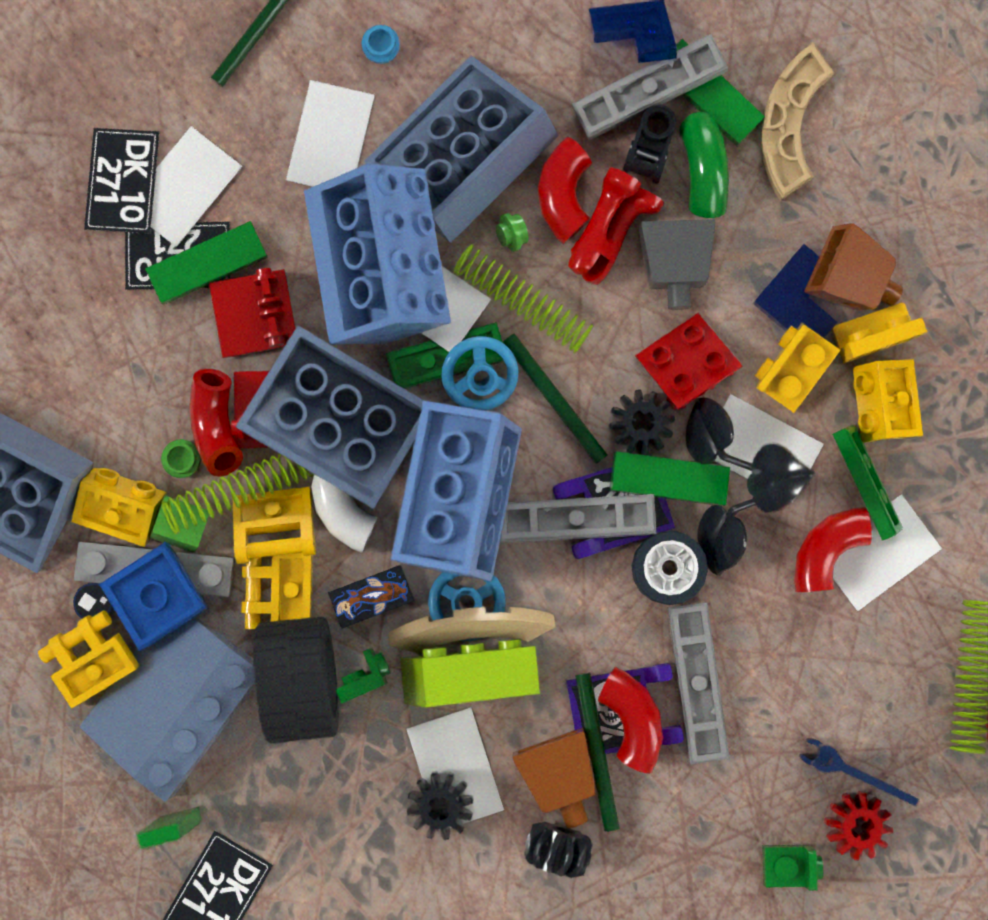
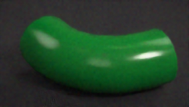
M707 112L692 113L683 120L679 129L680 138L686 149L689 163L690 196L688 206L689 210L696 216L716 218L725 214L728 203L729 174L724 139L712 115Z

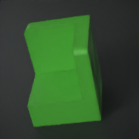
M165 496L162 501L168 504V499L171 497ZM179 500L181 510L189 526L187 530L177 508L170 501L173 516L180 529V533L175 534L166 519L161 503L150 539L162 543L168 542L171 546L195 552L199 546L209 516L208 510L202 508L206 518V522H203L197 506L189 504L197 520V526H195L185 503ZM166 508V511H167V513H168V516H169V518H170V521H171V523H172V525H173L171 516H170V514H169V512H168V510H167V508Z

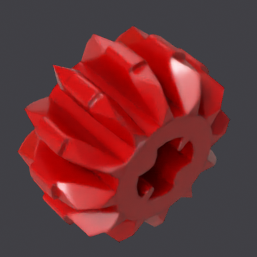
M858 791L854 801L849 794L844 793L842 794L844 804L842 808L833 802L829 806L832 811L837 813L836 818L826 817L824 819V823L827 826L835 828L826 834L827 840L830 842L838 841L836 851L841 855L850 850V857L853 860H860L863 851L870 859L875 858L876 852L873 846L877 844L883 849L888 848V843L881 836L882 834L890 835L894 832L891 826L882 824L889 820L891 813L886 809L879 810L882 801L877 797H873L868 801L867 794ZM858 817L865 821L861 825L862 832L860 834L852 830L856 827L855 819Z

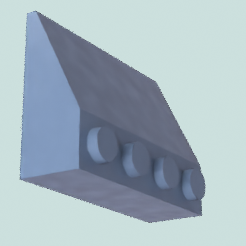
M471 55L364 162L366 164L425 169L435 231L451 243L559 135L544 108Z
M297 326L237 423L236 428L374 509L416 439L424 400L302 327Z
M0 413V554L38 573L42 569L75 507L80 481L90 473L94 462Z
M198 617L190 620L144 651L137 649L133 655L140 666L135 671L110 685L80 725V728L128 774L165 802L175 796L255 687L254 659Z

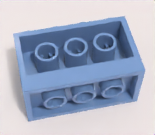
M368 163L304 190L330 345L387 344L451 323L425 169Z
M423 401L391 560L419 568L492 582L522 428L501 413Z

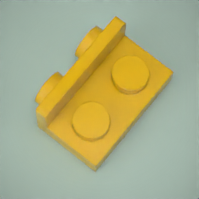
M901 302L835 325L831 331L836 345L840 349L839 353L843 364L916 339L925 334L927 329L922 317L911 321L906 305Z
M803 323L797 329L792 325L788 328L778 342V345L783 349L774 361L767 357L754 375L759 379L756 389L762 393L765 392L793 413H795L840 352L838 347Z
M914 359L875 361L855 366L853 368V385L856 392L858 425L863 443L923 436Z
M93 468L80 481L71 522L145 547L150 541L157 510L166 496V492L157 489L150 482L134 481L119 476L116 471L109 468Z

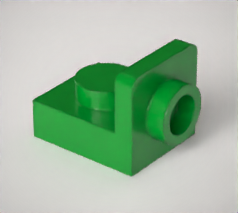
M373 648L363 651L371 674L366 675L364 670L360 669L341 678L344 686L335 689L341 704L388 683L385 676L391 674L382 652L375 654Z
M762 845L763 885L766 888L806 887L809 891L818 890L817 880L823 879L824 867L822 856L817 855L813 847L810 845Z

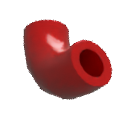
M568 136L556 146L543 164L537 189L541 214L555 237L563 245L573 238L591 219L577 201L576 187L583 173L592 166V161L586 151Z
M201 369L194 373L191 384L189 408L192 434L196 449L209 473L213 476L223 477L236 471L243 461V453L231 434L229 397L232 381L222 371Z
M866 507L852 508L829 515L808 532L796 556L795 592L834 589V565L839 556L849 549L871 545L872 527Z
M615 666L600 692L598 702L613 710L623 724L624 736L616 757L636 771L651 774L657 763L663 741L660 711L647 688L627 672Z

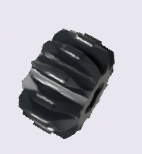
M640 389L635 390V404H633L628 396L623 395L619 400L625 410L613 407L610 411L614 417L621 419V421L611 422L608 425L609 430H622L623 433L618 435L614 442L616 445H619L627 438L630 441L626 448L627 453H633L636 445L640 444L641 454L649 455V441L655 449L660 451L664 448V444L659 436L669 439L673 436V432L663 427V425L673 423L675 416H662L661 413L670 404L668 401H664L656 407L654 402L657 399V393L654 391L648 396L647 402H644L642 391ZM637 414L640 418L647 415L650 418V422L647 424V427L651 428L650 431L647 432L644 428L636 430L633 427L636 421L635 418H632L633 415Z
M433 771L430 779L432 785L421 777L416 782L421 792H409L408 799L417 804L408 807L407 814L409 816H421L413 825L416 830L421 829L425 824L430 826L427 831V838L432 839L436 829H440L443 840H448L450 837L449 826L460 834L465 828L460 819H472L473 812L465 808V806L473 804L474 797L473 795L460 796L467 788V783L462 781L456 787L451 785L454 780V773L449 772L445 782H441L438 771ZM435 797H438L439 802L442 798L449 802L446 808L447 813H443L442 809H440L439 813L432 809Z
M538 822L532 825L531 831L527 835L524 853L525 860L529 864L534 865L536 869H542L547 871V873L557 874L560 877L574 878L583 876L591 861L592 840L580 831L571 828L567 829L565 826L557 823Z

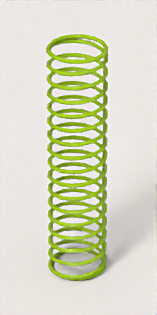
M473 244L466 248L457 261L453 274L457 273V276H460L465 272L464 281L472 278V286L480 282L479 291L484 290L488 286L487 296L492 295L496 291L494 301L499 300L504 295L501 302L502 306L508 304L512 299L509 311L514 310L519 305L516 314L520 316L527 309L524 321L529 320L534 315L531 324L535 326L542 319L539 331L544 330L551 322L546 334L550 336L558 328L554 336V341H557L566 332L562 340V346H565L574 336L569 351L573 350V354L578 351L592 330L593 324L587 328L575 343L586 322V319H583L566 340L578 318V314H576L558 336L571 309L567 310L551 330L563 308V304H561L543 326L556 299L552 300L546 310L536 320L548 298V294H546L528 316L531 307L541 292V289H538L528 304L520 311L533 287V284H531L512 307L526 279H523L514 293L505 302L518 274L514 276L505 290L497 297L511 269H508L500 282L489 293L503 264L499 266L491 279L482 287L496 259L492 260L486 271L474 283L488 254L484 256L472 274L467 277L481 249L477 250L472 260L459 273L460 268L473 249Z
M281 454L278 455V458L271 456L270 462L263 459L261 465L254 463L253 469L246 466L245 473L241 470H237L236 476L229 473L228 480L224 477H220L219 483L212 480L211 487L203 484L202 491L195 487L194 495L186 491L185 498L178 494L176 502L172 498L168 499V504L162 501V508L172 531L175 534L180 533L179 526L172 513L170 501L177 508L184 527L187 530L189 529L180 507L179 497L185 503L193 524L197 526V520L189 505L188 494L196 503L202 521L206 522L203 510L198 503L196 490L202 495L211 518H215L212 507L206 497L205 486L211 492L219 514L223 515L222 507L214 492L213 483L220 489L228 511H232L230 502L223 490L222 479L229 486L237 508H240L238 497L231 486L230 476L237 482L240 494L245 504L248 505L249 500L240 483L239 472L246 479L253 500L257 501V495L248 478L247 469L253 473L261 496L265 498V490L256 474V465L261 469L267 488L273 494L274 488L264 469V462L269 465L275 484L282 491L283 487L280 478L272 464L273 458L279 464L285 484L290 487L289 476L281 463ZM285 457L291 476L298 484L299 477L292 462ZM297 464L304 480H307V475L313 478V473L310 474L308 470ZM166 508H167V510H168V512H169V514H170V516H171L173 525H172V523H171V521H170V518H169V516H168V513H167V511H166Z
M963 600L962 604L964 606L981 609L965 610L961 612L963 615L985 620H961L962 624L984 629L959 630L961 633L983 638H960L959 641L986 648H958L959 651L985 657H957L960 661L984 666H957L956 668L959 670L982 675H956L955 677L985 685H954L957 688L984 694L955 693V697L982 703L955 702L953 703L954 706L981 711V713L952 712V714L983 722L952 721V724L982 731L951 730L950 732L953 734L980 740L951 739L949 740L951 743L975 748L950 746L949 748L960 752L985 754L986 749L984 747L971 743H985L987 741L983 737L972 734H986L988 731L985 728L974 725H985L988 721L971 715H988L987 710L972 707L988 706V701L974 698L988 697V692L970 687H988V682L972 679L988 678V673L973 670L988 669V663L974 661L988 660V654L970 650L988 651V645L972 642L988 641L987 635L973 633L988 632V626L974 624L988 623V617L970 613L988 614V608L971 605H988V602Z

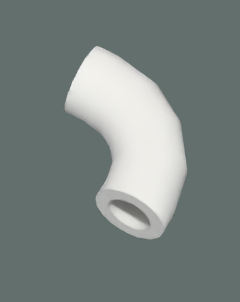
M314 474L311 489L318 517L333 537L351 549L363 553L378 517L363 511L357 506L352 496Z

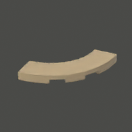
M814 43L802 50L782 72L771 91L763 114L765 116L761 127L763 163L771 186L780 201L814 178L808 168L802 150L801 122L804 111L814 93L835 74Z
M485 607L453 610V617L437 619L431 622V618L426 616L392 630L388 633L389 646L421 654L423 652L422 649L434 648L442 644L472 638L500 637L521 639L529 642L555 628L554 615L551 613L529 608L510 607L509 613H486Z

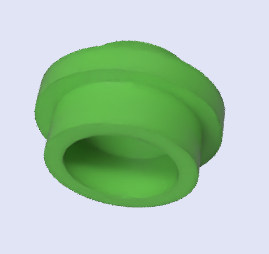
M509 213L500 216L499 224L496 225V234L500 244L503 247L507 246L512 252L520 250L521 246L527 243L529 239L528 230L523 218L519 214L511 215Z
M178 439L170 442L164 448L161 462L169 475L176 478H187L198 470L201 457L195 444L188 440Z

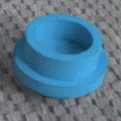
M375 25L369 28L362 37L363 53L374 63H388L399 52V37L389 26Z

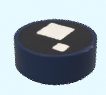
M100 583L85 584L75 593L73 606L76 614L81 619L87 615L93 617L103 610L109 616L113 612L114 608L100 587Z

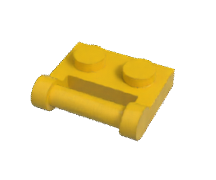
M310 487L284 489L282 491L276 490L273 494L268 491L265 492V498L259 492L256 493L257 501L253 500L251 494H246L249 500L248 505L245 504L241 495H237L240 508H237L232 498L234 553L237 564L249 563L252 558L302 552L303 556L316 555ZM292 530H300L301 537L248 543V536Z

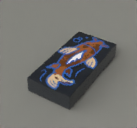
M402 565L328 592L341 629L415 601Z

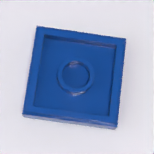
M164 542L99 584L139 651H144L209 609L168 542Z

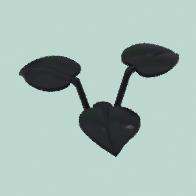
M702 397L695 403L686 427L685 440L691 457L701 464H710L718 456L723 461L752 471V474L747 479V489L753 495V498L731 506L728 512L721 505L710 506L703 514L698 526V543L706 555L707 566L713 574L721 575L741 560L747 547L746 528L743 522L734 516L739 511L755 505L764 512L782 510L802 493L814 477L815 472L797 459L789 449L780 444L770 443L761 447L754 456L752 463L727 454L724 449L729 447L734 439L732 420L719 403L711 398Z

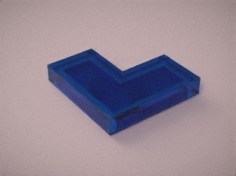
M664 0L589 8V22L594 43L632 39L638 63L677 58V46Z
M805 244L800 247L754 300L753 304L785 332L791 325L797 329L803 323L825 338L838 322L809 298V294L804 292L819 258Z

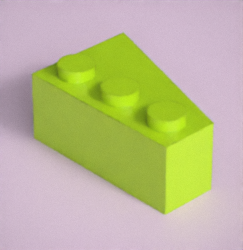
M521 639L498 641V648L485 649L484 643L460 645L461 652L447 653L446 647L422 649V656L400 658L404 704L434 707L540 694L535 646H522Z

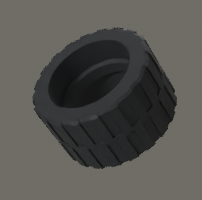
M320 616L259 623L254 633V680L259 719L266 741L273 744L335 737L339 719L338 695L335 690L338 686L334 649L327 619Z

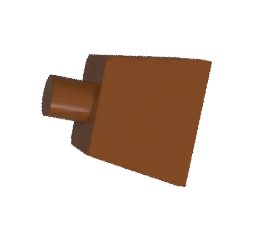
M849 223L832 226L804 292L850 309L873 310L878 307L880 301L888 306L895 305L902 295L903 287L890 280L896 266L895 257L857 225Z
M583 728L513 752L512 758L543 814L560 809L567 829L580 826L589 821L582 800L596 795Z

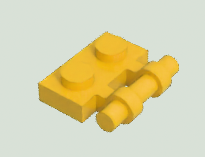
M302 552L272 556V566H262V557L252 558L249 563H246V566H242V578H246L245 601H241V613H245V629H256L257 625L261 623V614H271V622L312 617L313 555L303 556ZM261 578H271V602L261 601Z
M104 610L93 617L87 615L77 622V627L66 634L58 633L48 640V645L38 650V655L44 663H48L56 658L62 666L61 669L54 672L50 677L71 709L135 671L140 666L120 633L108 640H105L101 634L102 629L112 624L111 617ZM85 640L91 650L77 658L72 648Z

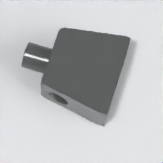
M715 219L641 221L638 228V236L650 289H667L669 310L690 309V288H702L708 282L716 225Z

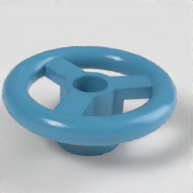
M486 336L471 337L455 345L446 356L442 366V383L448 396L459 406L486 411L500 406L512 395L518 381V364L512 351L501 341ZM485 348L495 351L502 357L507 368L506 379L497 375L495 369L486 363ZM473 349L474 364L469 368L465 377L454 383L453 371L457 360L465 352ZM480 371L487 372V377L484 380L474 379L476 373ZM470 389L476 395L485 396L491 394L495 389L500 390L494 396L482 400L471 399L462 394Z
M442 572L434 581L429 593L428 607L433 621L444 618L440 608L441 595L451 600L452 610L462 609L459 601L464 595L473 597L475 601L473 608L482 607V600L492 594L494 596V609L492 613L505 612L506 608L504 589L494 574L492 582L483 580L487 584L477 590L471 587H462L456 590L449 586L448 583L460 575ZM472 638L459 641H475L482 638Z

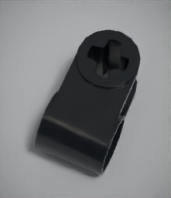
M657 104L645 110L635 139L631 142L622 171L626 173L633 172L651 178L652 183H659L676 125L675 115L670 108ZM654 118L661 119L666 124L667 131L662 134H655L648 129L647 122Z

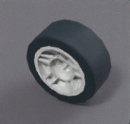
M677 531L658 532L643 540L634 553L631 565L633 580L639 591L651 601L665 605L681 604L695 597L705 584L708 572L706 555L699 543L689 535ZM665 561H674L675 569H677L675 574L666 575L663 572L662 566Z

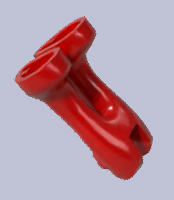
M610 167L603 179L602 193L594 213L580 239L575 242V245L570 250L571 257L568 261V267L575 274L582 275L583 279L593 285L600 284L613 267L625 236L634 220L640 214L657 215L664 206V201L648 190L641 188V183L633 176L620 169Z

